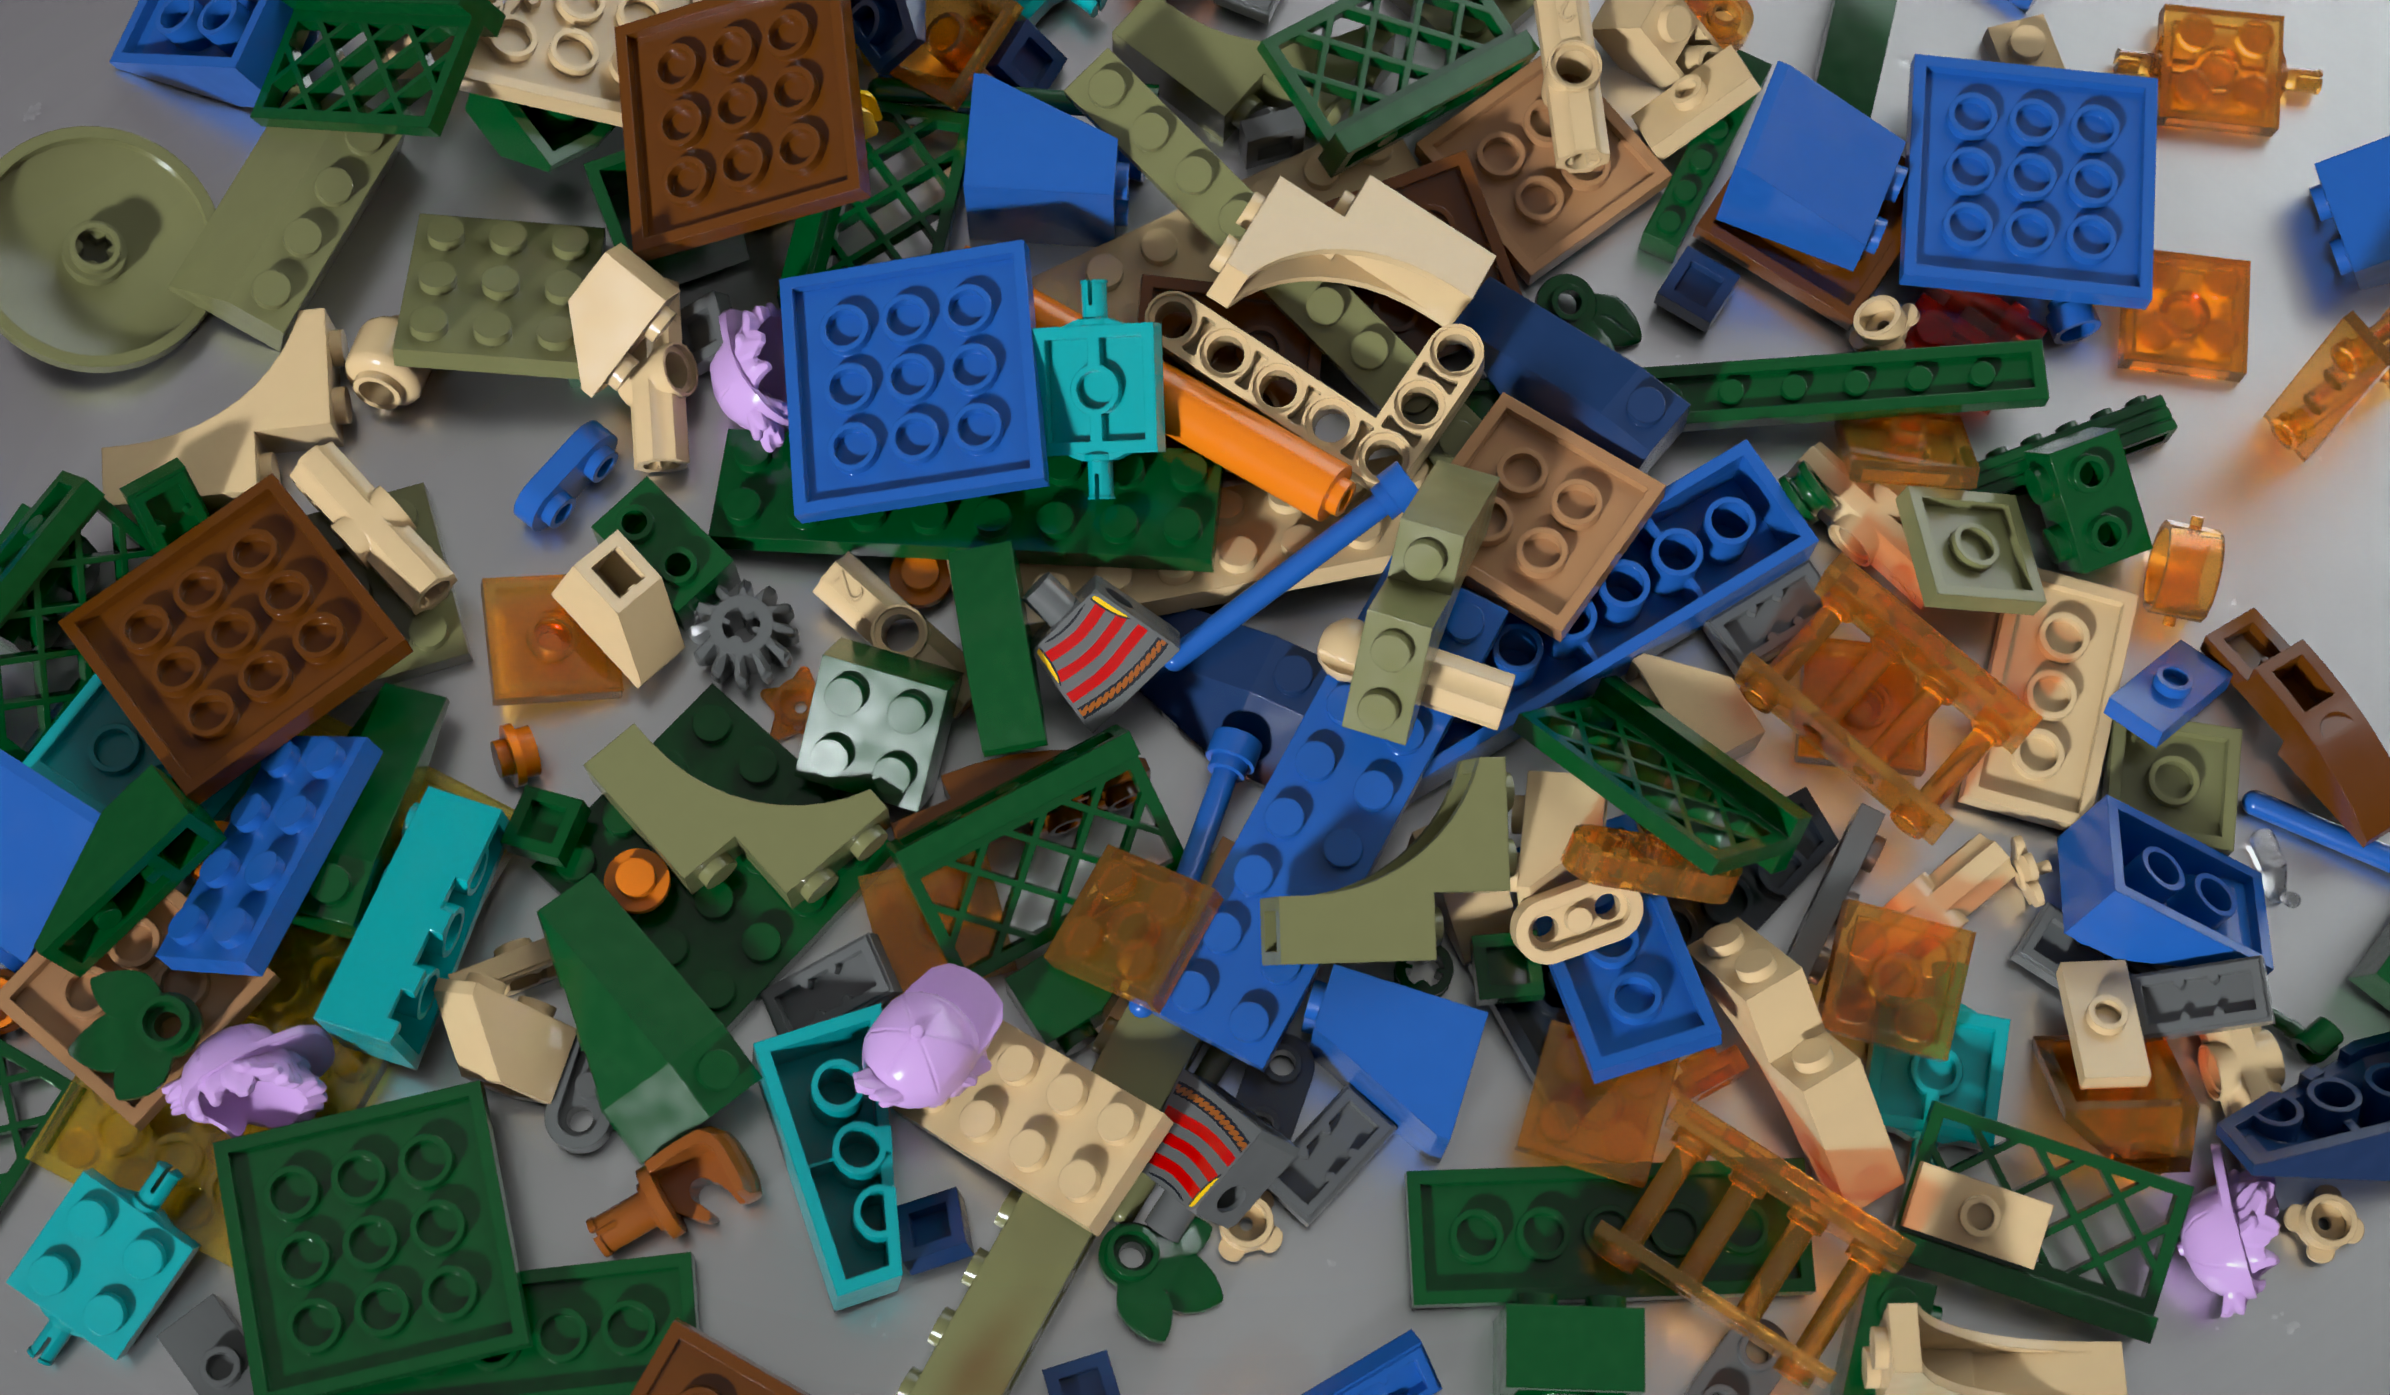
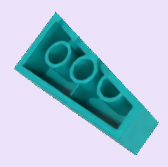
M430 786L427 787L421 802H415L410 807L402 828V840L391 862L385 868L379 886L313 1017L342 1046L414 1070L418 1069L440 1014L433 991L438 978L449 979L448 975L457 971L505 850L500 841L508 826L509 819L502 809Z
M881 1003L753 1043L752 1064L762 1076L758 1081L834 1312L898 1291L903 1276L889 1108L880 1107L879 1102L869 1099V1095L857 1093L854 1085L855 1080L852 1076L854 1072L863 1070L862 1048L864 1038L882 1012Z

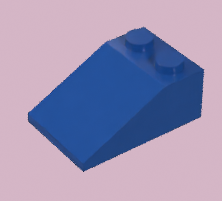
M139 0L109 63L119 70L236 106L254 107L293 9L282 0ZM309 31L301 55L315 44L319 37V31ZM288 91L284 93L281 103L287 95Z
M2105 795L2057 837L2064 934L2074 938L2077 942L2090 946L2117 960L2176 967L2262 955L2265 959L2267 975L2274 970L2262 873L2109 795Z

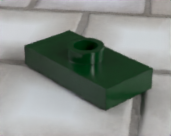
M177 457L119 488L154 554L211 516L186 467Z

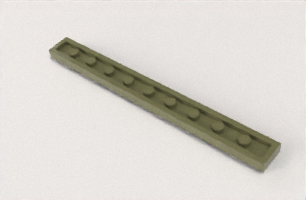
M1107 48L1064 90L1066 98L1097 129L1118 138V150L1218 250L1229 234L1240 240L1246 230L1236 224L1254 193ZM1322 281L1294 282L1260 290L1379 411L1382 410L1418 357L1346 284ZM1417 396L1405 404L1403 416L1414 424H1425L1436 416L1439 408L1432 399L1425 396ZM1465 403L1428 455L1427 459L1433 465L1438 460L1451 463L1482 420Z

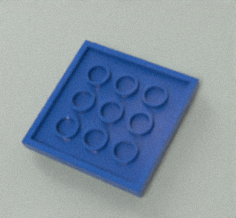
M1915 54L1910 64L1905 153V167L1909 169L1904 180L1899 285L2146 310L2152 301L2158 78Z
M1024 239L779 279L794 516L801 524L1050 486L1043 404L1032 328H1036L1030 249Z

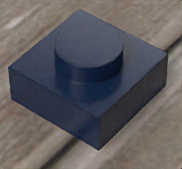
M1024 19L1012 24L985 66V69L994 78L1012 87L1049 89L1068 58L1028 19Z
M1687 246L1658 290L1654 303L1707 333L1737 287L1741 275L1694 248Z
M957 1187L897 1206L902 1262L911 1276L974 1256L965 1200Z
M1107 1350L1042 1370L1049 1395H1120Z

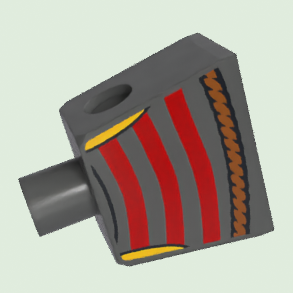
M1047 572L1029 588L1022 598L1046 622L1033 635L1031 652L1084 725L1092 733L1101 727L1180 651V632L1100 576L1095 575L1073 595L1050 572Z
M1183 1068L1161 1111L1174 1124L1142 1171L1164 1189V1192L1145 1219V1223L1174 1243H1179L1196 1215L1227 1229L1236 1226L1295 1158L1300 1148L1225 1089Z

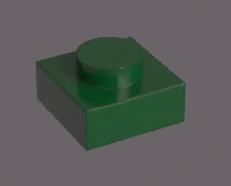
M526 785L500 843L508 853L567 868L590 816L591 809L584 800Z
M1532 930L1533 935L1538 936L1537 930ZM1510 932L1471 936L1469 944L1477 1006L1543 1000L1545 989L1542 966L1528 959L1515 946Z

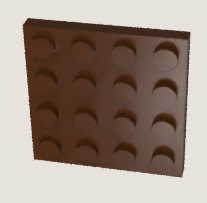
M701 0L614 27L633 253L645 262L871 198L851 0Z
M273 473L58 621L61 628L186 797L199 805L414 652L405 637Z

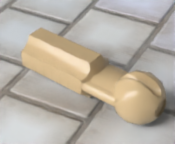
M1352 618L1340 619L1325 628L1317 647L1318 662L1326 674L1338 681L1350 683L1352 681L1364 627L1362 620ZM1438 649L1420 705L1498 731L1516 675Z

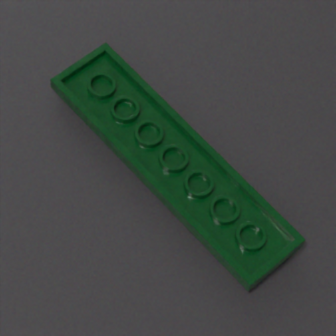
M728 429L708 534L722 549L836 555H845L850 551L853 555L942 560H949L948 552L1011 541L1019 563L1214 572L1225 468L1192 449L1166 448V452L1133 453L1120 460H1113L1114 496L1116 499L1088 500V462L1069 456L1047 457L1050 486L801 524L794 516L789 431L784 432L785 439L782 447L775 448L773 452H766L760 440H754L749 430Z

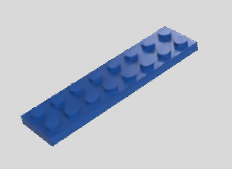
M1392 556L1357 618L1365 622L1368 607L1388 577ZM1461 587L1438 649L1484 664L1508 619L1509 611ZM1327 674L1169 962L1152 1014L1246 1064L1265 1072L1322 964L1262 966L1260 898L1319 894L1347 886L1371 875L1453 722L1454 716L1420 705L1412 735L1406 745L1342 727L1351 683L1338 681Z

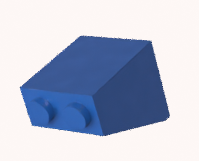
M1778 60L1733 170L1716 220L1854 272L1863 251L1873 255L1876 253L1886 229L1888 220L1879 217L1878 213L1884 199L1895 203L1909 168L1898 164L1906 141L1799 70Z
M974 73L963 184L969 239L1007 242L1024 239L1026 243L1098 247L1115 239L1116 226L1128 227L1130 205V163L1118 162V138L988 74Z
M2389 135L2315 163L2320 184L2309 187L2321 222L2333 218L2340 238L2329 241L2339 272L2341 276L2353 272L2359 290L2390 284Z
M0 749V964L16 973L37 951L34 944L101 813Z
M1334 964L1328 983L1315 979L1301 1032L1312 1035L1309 1049L1312 1051L1314 1060L1344 1087L1348 1083L1352 1085L1398 1127L1396 1133L1424 1158L1440 1163L1451 1140L1489 1012Z

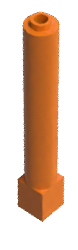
M1033 287L1036 328L1062 327L1077 319H1082V314ZM1163 360L1165 435L1319 522H1323L1331 514L1339 517L1346 510L1356 490V483L1350 480L1352 476L1351 465Z

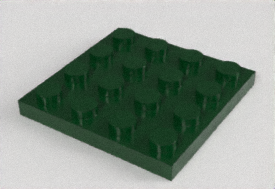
M713 683L653 742L669 760L686 773L713 788L733 796L775 805H810L842 799L829 786L795 777L798 759ZM603 794L589 807L591 809L590 816L567 868L536 861L531 866L535 874L558 895L565 892L591 872L604 885V875L609 863L618 854L626 850L642 848L653 851ZM887 839L875 853L862 861L854 857L836 872V875L839 877L838 881L829 892L813 903L803 900L794 909L787 904L742 853L735 859L737 862L735 870L723 882L711 889L703 886L693 895L669 870L671 887L664 902L648 913L628 914L730 1033L762 1000L760 995L762 991L779 982L894 862L885 845L890 841Z
M480 1080L213 1143L254 1395H336L534 1347L485 1085Z

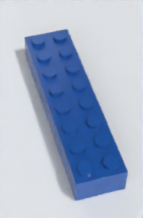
M1747 439L1666 486L1665 495L1660 504L1561 642L1509 612L1508 619L1484 662L1485 665L1516 675L1498 731L1455 717L1409 804L1453 779L1458 761L1489 757L1521 738L1520 735L1512 730L1519 713L1589 697L1595 693L1601 678L1614 675L1619 678L1627 674L1630 664L1635 657L1643 653L1657 656L1702 629L1705 621L1810 558L1819 539Z

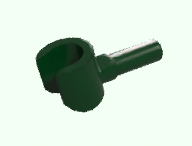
M2273 1007L2276 1024L2270 1025L2291 1039V1044L2296 1054L2308 1064L2323 1062L2338 1049V1045L2344 1040V1036L2338 1027L2325 1017L2320 1016L2304 1028L2298 1021L2289 1018Z

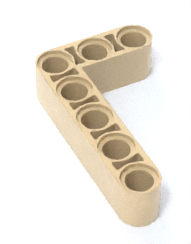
M1180 291L1161 293L1149 303L1145 312V322L1162 323V320L1173 312H1183L1192 317V324L1186 334L1178 338H1167L1162 335V352L1164 356L1222 394L1351 465V479L1369 491L1372 486L1379 482L1376 475L1372 474L1367 468L1370 456L1382 448H1390L1397 451L1403 459L1401 467L1412 480L1481 379L1484 371V345L1480 336L1471 327L1463 324L1443 326L1428 340L1375 418L1188 294ZM1453 344L1467 347L1474 355L1472 363L1462 371H1449L1439 363L1438 358L1446 347ZM1225 346H1235L1244 352L1242 364L1230 373H1221L1211 367L1214 353ZM1276 380H1287L1297 387L1294 400L1284 407H1272L1263 401V393L1266 387ZM1417 396H1425L1432 399L1439 408L1436 416L1425 424L1409 422L1403 416V409L1410 399ZM1329 414L1341 415L1350 423L1347 434L1336 442H1325L1315 435V427L1318 421Z

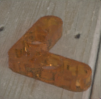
M1592 824L1577 825L1560 858L1562 865L1570 873L1590 884L1711 904H1724L1728 902L1743 872L1742 867L1710 877L1640 824L1639 826L1644 833Z

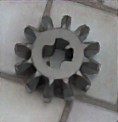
M745 579L739 585L738 595L731 597L724 586L718 585L715 593L719 604L715 606L710 603L699 602L696 611L703 622L692 625L689 628L692 642L700 645L694 652L698 665H712V678L719 684L725 682L734 673L738 688L744 691L750 685L752 674L759 673L761 680L765 684L771 685L774 677L770 665L775 664L780 667L790 668L793 659L786 647L799 643L798 629L789 625L795 617L793 608L787 603L776 605L778 596L776 590L770 587V585L761 590L755 597L751 582ZM746 628L755 637L743 643L738 635L735 636V632Z

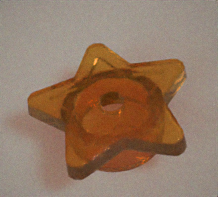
M806 666L800 667L793 679L784 682L780 687L766 688L760 693L761 698L775 713L770 735L777 741L796 734L804 735L816 684L809 668ZM799 703H804L807 709L803 713H797L795 706Z

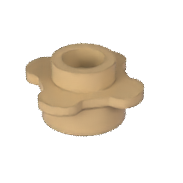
M1878 295L1869 298L1855 312L1853 324L1856 330L1850 334V345L1857 352H1863L1867 349L1876 351L1905 349L1907 333L1910 327L1918 323L1920 313L1915 305L1907 303L1900 306L1895 298L1888 295Z
M2327 1184L2315 1188L2313 1198L2304 1204H2293L2287 1207L2283 1216L2286 1228L2297 1232L2306 1244L2308 1258L2319 1264L2332 1261L2335 1251L2341 1246L2361 1241L2365 1232L2364 1224L2357 1217L2353 1206L2342 1197L2341 1192L2336 1187ZM2320 1218L2328 1220V1230H2323L2319 1227L2318 1222Z
M1266 1190L1236 1226L1227 1229L1218 1225L1222 1238L1218 1250L1224 1259L1237 1262L1242 1259L1245 1253L1257 1250L1273 1253L1281 1246L1283 1233L1274 1225L1273 1213L1271 1211L1274 1206V1198L1269 1191ZM1243 1219H1249L1252 1221L1253 1227L1249 1231H1244L1240 1227V1222Z

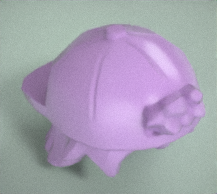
M770 302L766 306H755L751 312L748 310L742 312L729 308L718 316L723 343L710 364L714 395L728 418L749 430L754 440H760L766 452H773L775 448L783 446L784 432L789 428L781 308L776 309L774 304Z
M949 963L930 968L904 994L893 999L868 1030L862 1048L863 1070L852 1074L857 1093L869 1095V1099L879 1102L878 1104L882 1108L893 1105L908 1109L936 1108L943 1105L948 1098L960 1096L968 1087L975 1086L978 1081L977 1077L991 1069L992 1064L988 1059L986 1050L1003 1021V1002L995 989L983 977L962 966Z
M253 1023L230 1026L206 1038L184 1065L181 1077L164 1085L162 1093L166 1094V1102L171 1104L172 1115L186 1114L188 1118L195 1122L214 1124L231 1138L242 1136L248 1124L273 1129L312 1120L317 1112L324 1110V1102L328 1101V1095L325 1092L327 1086L319 1077L333 1065L335 1057L333 1040L325 1029L317 1025H298L276 1034L265 1026Z
M2211 1143L2216 1184L2191 1197L2180 1231L2181 1241L2177 1243V1248L2180 1256L2186 1257L2195 1276L2210 1291L2224 1296L2220 1317L2227 1318L2231 1317L2233 1313L2244 1315L2247 1301L2257 1298V1294L2262 1292L2266 1286V1280H2260L2261 1276L2280 1262L2279 1257L2275 1253L2265 1248L2272 1238L2279 1235L2280 1224L2274 1219L2279 1214V1205L2275 1195V1177L2252 1176L2248 1170L2239 1173L2236 1169H2232L2228 1173L2221 1144Z

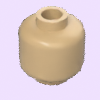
M399 315L380 316L369 319L359 329L346 358L345 374L355 394L363 402L379 409L390 410L414 403L422 395L433 370L430 368L394 365L393 344Z

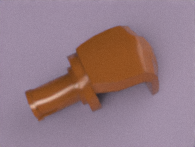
M714 1126L703 1127L681 1137L644 1162L645 1165L635 1171L639 1182L636 1185L638 1192L596 1217L587 1219L586 1224L591 1234H597V1237L593 1240L603 1255L608 1258L618 1249L656 1227L661 1231L666 1230L673 1239L678 1238L687 1232V1226L683 1217L708 1225L717 1224L719 1218L700 1204V1191L705 1186L714 1184L722 1189H727L739 1204L747 1205L759 1200L763 1195L761 1181L745 1149L730 1132Z

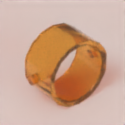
M2192 515L2190 524L2166 519L2159 527L2152 544L2153 549H2151L2144 577L2143 607L2146 612L2164 615L2162 624L2175 627L2177 618L2201 623L2207 617L2218 590L2225 554V537L2218 529L2203 527L2204 517Z

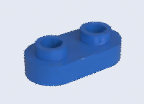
M591 420L579 427L522 489L514 505L513 511L515 516L534 531H541L548 526L555 529L562 525L575 509L576 498L592 481L598 483L603 480L616 465L618 460V453L615 452L618 443L617 437L596 420Z

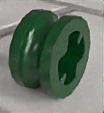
M1803 460L1798 464L1799 471L1795 476L1788 477L1784 474L1778 481L1794 506L1813 525L1819 520L1818 512L1821 509L1828 508L1832 511L1838 506V503L1814 469Z
M1441 945L1436 947L1437 960L1433 961L1438 964L1439 968L1436 969L1434 979L1439 980V982L1433 986H1430L1425 980H1420L1415 984L1412 983L1407 975L1411 974L1413 965L1408 964L1409 961H1397L1393 971L1394 983L1442 997L1448 990L1454 973L1453 960L1444 947ZM1432 960L1419 961V962H1421L1422 964H1427V963H1429V962L1432 961Z

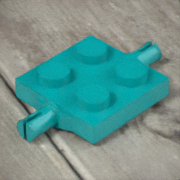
M1107 279L1080 280L1082 319H1077L1062 327L1032 328L1043 404L1047 457L1069 456L1088 462V500L1116 499L1114 496L1113 460H1120L1133 453L1166 452L1162 324L1158 322L1124 323L1108 318Z
M1937 961L1935 963L1936 971L1932 997L1909 1000L1880 994L1875 1000L1865 1073L1886 1131L1895 1133L1906 1141L1912 1142L1908 1172L1905 1179H1907L1932 1100L1995 1121L1998 1119L2010 1019L1980 1014L1958 1002L1961 975L1964 968L1959 963H1954L1951 967L1950 961ZM1946 1118L1943 1119L1935 1144L1937 1149L1938 1147L1956 1145L1980 1150L1967 1125ZM1982 1131L1989 1147L1993 1146L1995 1135ZM1931 1158L1929 1163L1935 1165Z
M158 1161L155 1169L139 1192L117 1186L93 1168L81 1173L6 1281L7 1284L36 1303L45 1316L49 1318L48 1323L32 1346H29L27 1349L30 1357L35 1358L41 1355L37 1362L46 1366H52L55 1358L71 1335L85 1338L114 1360H118L126 1355L202 1246L175 1227L166 1212L161 1209L162 1204L178 1181L183 1178V1174L178 1169L170 1171L173 1167L171 1164Z

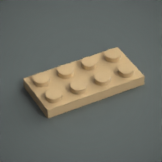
M2037 568L2047 603L2035 615L2000 613L1958 802L2065 831L2095 804L2113 720L2103 712L2109 697L2118 691L2120 687L2139 595Z
M1004 1020L986 1050L988 1059L992 1064L991 1069L977 1077L978 1081L975 1086L968 1087L960 1096L948 1098L943 1105L936 1108L908 1109L894 1105L891 1107L904 1119L1098 1237L1174 1124L1165 1113Z

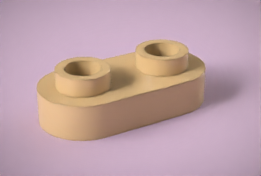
M1609 871L1597 872L1535 894L1522 901L1511 917V938L1515 946L1531 961L1544 965L1556 964L1630 936L1642 920L1644 911L1643 900L1638 889L1625 877ZM1604 894H1613V907L1607 913L1597 914L1595 912L1597 899ZM1550 916L1552 918L1550 931L1543 936L1533 935L1532 928L1535 921L1540 917Z

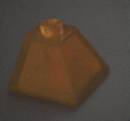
M926 0V42L887 75L958 111L972 89L974 73H982L1024 8L1014 0Z
M2069 1035L2033 1036L2032 1049L2065 1122L2104 1157L2157 1175L2190 1172L2200 1105L2166 1040L2145 1043L2152 1074L2147 1087L2080 1090Z

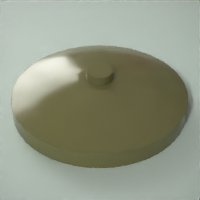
M76 126L49 131L19 144L0 159V333L13 345L42 362L59 368L86 373H112L141 367L164 357L183 344L197 330L208 314L207 311L168 290V286L216 210L200 180L180 159L162 146L134 133L109 127Z

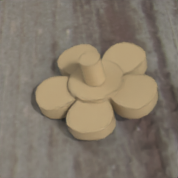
M2022 836L2011 837L2010 854L2012 866L2017 873L2015 880L2029 905H2033L2036 908L2044 906L2045 898L2039 883V876L2052 872L2050 861L2044 860L2036 863L2032 853H2028Z

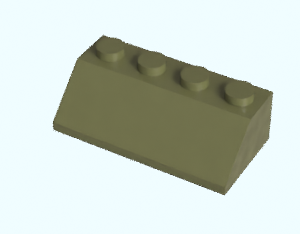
M294 85L290 88L279 108H282L301 93L299 86ZM330 93L320 101L322 109H328L344 95ZM364 104L367 113L374 110ZM266 127L168 286V290L281 352L293 330L299 310H306L401 152L405 135Z

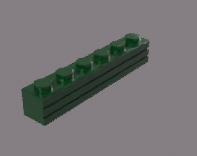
M1737 50L1738 55L1762 89L1772 64L1742 50ZM1759 93L1690 141L1642 234L1639 249L1673 264L1687 232Z
M2161 394L2147 399L2146 395H2140L2128 401L2124 405L2125 408L2114 412L2111 408L2102 409L2094 413L2089 421L2079 425L2076 420L2067 422L2059 426L2054 434L2043 437L2041 433L2034 434L2021 441V446L2008 450L2006 446H2002L1985 455L1986 459L1973 463L1971 459L1963 460L1950 468L1951 472L1942 486L1944 489L2009 494L2018 497L2028 493L2024 479L2025 470L2028 469L2024 451L2090 427L2118 429L2125 455L2129 456L2167 442L2178 426L2172 418V414Z

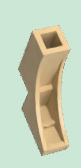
M1369 175L1356 196L1345 189L1333 209L1280 176L1267 197L1255 191L1236 224L1246 230L1243 236L1238 240L1229 234L1213 258L1209 267L1219 274L1206 296L1228 309L1244 297L1280 284L1310 281L1341 283L1388 296L1413 308L1443 327L1453 324L1471 302L1494 262L1496 255L1372 175Z
M325 308L299 310L293 330L282 352L271 368L254 387L231 406L201 424L171 436L148 442L101 448L104 498L139 526L119 488L177 457L186 467L209 514L212 515L271 473L280 481L276 454L306 451L315 445H325L330 441L337 447H344L343 424L352 423V404L347 386H341L340 367L345 366L346 358L349 354L348 341L344 329L335 328Z
M1739 917L1728 923L1712 927L1702 938L1688 945L1687 949L1701 982L1731 1020L1776 1094L1799 1141L1816 1186L1850 1216L1906 1183L1862 1062L1858 1056L1825 1030L1803 968Z
M1888 1303L1879 1326H1872L1870 1329V1346H1863L1864 1388L1875 1389L1876 1395H2128L2122 1341H2050L1992 1335L1945 1323L1923 1311L1917 1303Z

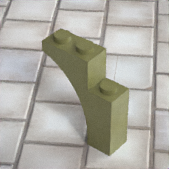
M1141 0L1112 31V52L1143 83L1159 84L1160 97L1223 144L1237 128L1240 130V121L1248 119L1253 113L1261 110L1264 105L1267 107H1278L1281 110L1294 106L1258 52L1257 47L1261 41L1230 35L1208 27L1188 17L1164 0ZM1366 25L1345 34L1331 37V39L1362 48ZM1376 28L1372 51L1393 57L1396 34ZM1296 43L1281 49L1292 67L1314 73L1318 50ZM1328 53L1323 76L1355 85L1359 62ZM1368 66L1364 89H1367L1369 86L1374 90L1378 89L1391 72ZM1320 91L1318 106L1331 126H1334L1348 118L1352 100ZM1304 121L1306 126L1305 136L1318 144V140Z
M1438 460L1400 518L1388 577L1367 609L1342 727L1398 744H1407L1412 735L1430 671L1454 603L1470 565L1487 535L1500 477Z
M635 723L583 765L593 784L653 852L664 860L669 870L692 895L703 886L711 889L723 882L735 870L737 866L735 859L743 853L792 909L803 900L813 903L831 890L839 878L836 872L854 857L862 861L875 853L887 840L888 833L886 830L891 827L888 808L871 789L848 798L810 805H775L751 801L725 793L703 783L674 764L644 735Z
M1478 757L1458 761L1451 785L1429 825L1406 850L1377 872L1355 883L1328 892L1307 896L1260 898L1262 966L1437 960L1436 947H1439L1443 940L1444 922L1440 908L1435 907L1434 894L1511 891L1510 878L1516 872L1517 850L1514 841L1508 835V812L1514 804L1515 787L1512 775L1506 772V757Z

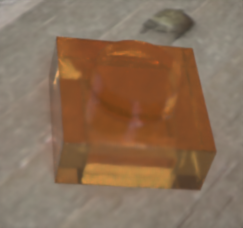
M1736 1044L1720 1053H1717L1714 1047L1693 1053L1678 1064L1683 1073L1676 1078L1670 1086V1090L1682 1110H1685L1738 1081L1749 1068V1065Z

